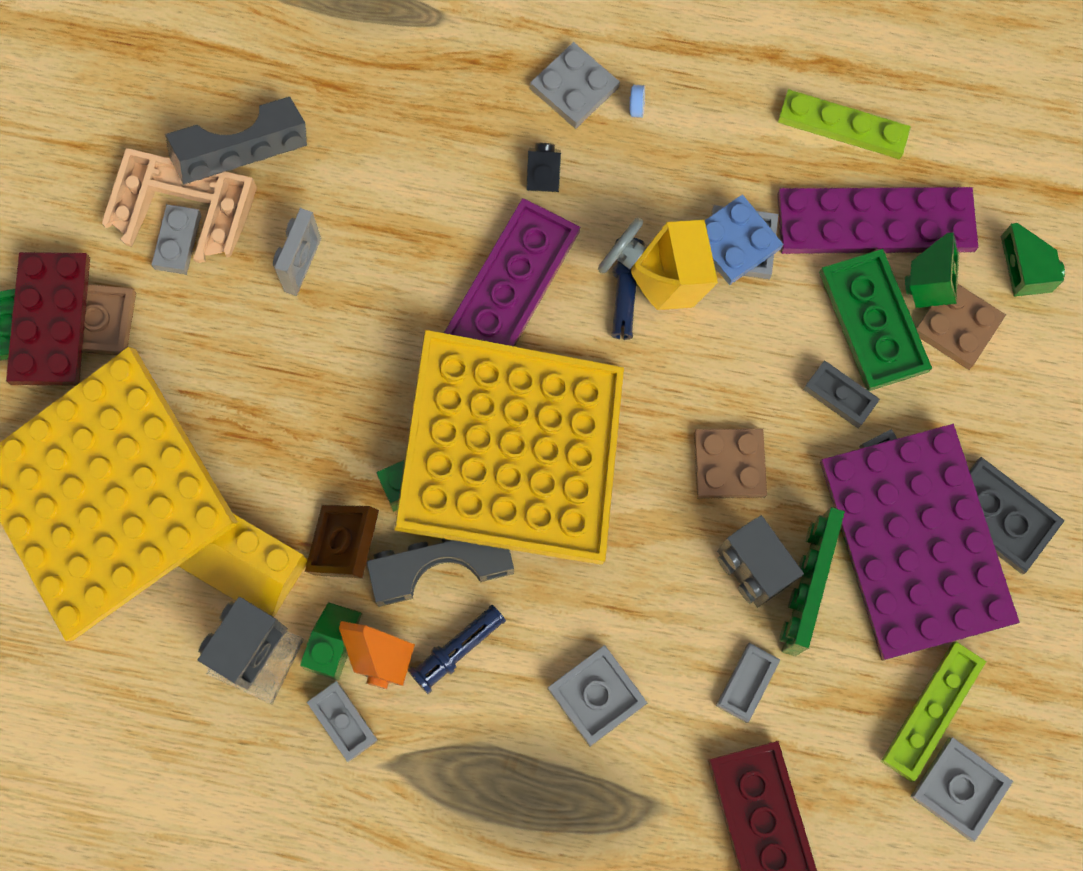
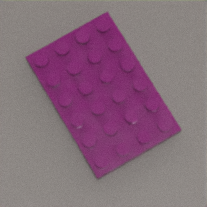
M954 423L828 457L820 461L833 506L836 509L845 511L841 531L882 660L1020 623Z

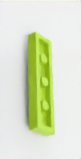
M789 89L777 122L896 159H900L904 153L911 126Z
M953 642L881 762L909 781L915 782L987 661L958 642Z

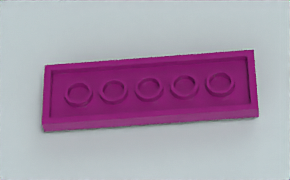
M973 187L780 188L777 194L780 240L783 243L781 254L871 253L881 249L884 250V253H922L946 233L954 232L958 252H975L979 248Z
M522 198L444 333L515 347L580 233V226Z

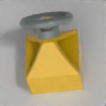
M635 218L600 263L598 271L606 273L617 259L629 270L631 269V274L656 310L694 308L718 283L705 220L666 222L645 248L633 238L643 225L642 218Z

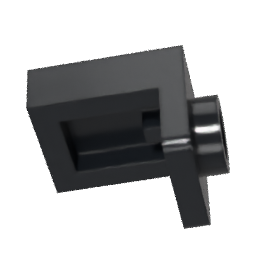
M535 143V148H529L526 190L559 192L561 150L555 149V144Z

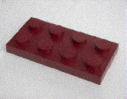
M19 252L6 382L10 385L76 386L80 383L90 257L87 253Z
M779 741L709 759L708 763L739 871H817Z

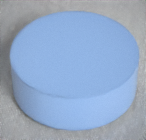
M633 85L630 94V116L643 118L645 85Z

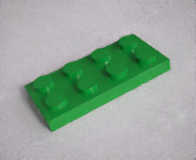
M883 249L821 268L820 276L866 390L872 391L930 372L932 369L931 363Z
M831 507L823 516L819 515L815 523L812 522L806 536V542L811 543L807 556L803 555L799 563V567L804 574L798 589L794 588L791 593L788 608L793 609L790 621L784 622L780 633L779 641L784 643L783 653L797 656L809 649L845 511Z

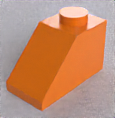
M341 621L339 630L354 673L368 677L366 684L378 688L387 689L388 683L403 686L415 644L366 625Z

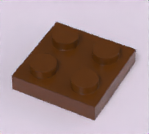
M322 505L305 572L315 576L362 579L379 510L371 506Z

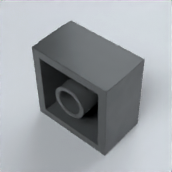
M762 515L734 532L717 550L720 555L718 561L727 574H734L741 584L738 586V589L743 598L749 604L753 602L757 608L789 587L804 574Z
M239 596L235 603L231 601L222 611L219 619L222 623L216 632L208 634L199 647L201 655L197 661L232 683L249 690L288 628L271 615Z

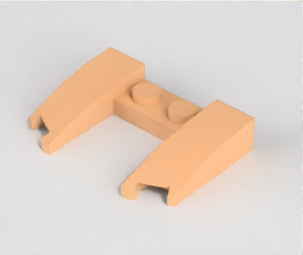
M126 148L102 225L105 228H109L112 225L124 234L120 240L125 245L132 247L155 191L210 204L193 260L197 263L206 262L205 256L225 252L226 257H230L243 230L257 186L251 177L226 171L183 185L170 158Z

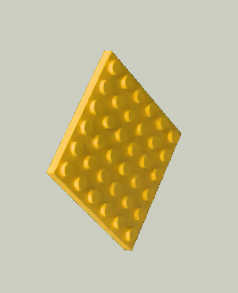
M425 330L394 530L602 565L606 561L624 367Z
M127 347L0 442V523L65 641H73L238 524L135 348Z

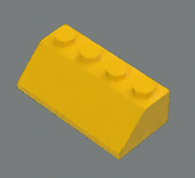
M233 514L238 524L178 567L235 601L240 596L274 617L305 569L307 559L303 554Z

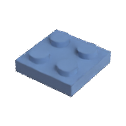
M743 194L705 220L714 266L729 285L782 249L783 243Z

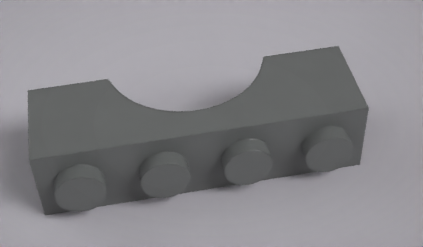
M290 96L260 105L259 115L255 123L240 133L219 135L194 125L165 134L169 158L183 185L307 146L306 123Z
M443 538L442 543L431 546L428 545V542L408 546V551L395 554L394 550L379 552L373 555V560L367 561L375 602L378 607L413 599L415 586L420 577L428 569L443 563H454L466 567L474 573L480 582L514 574V566L509 549Z

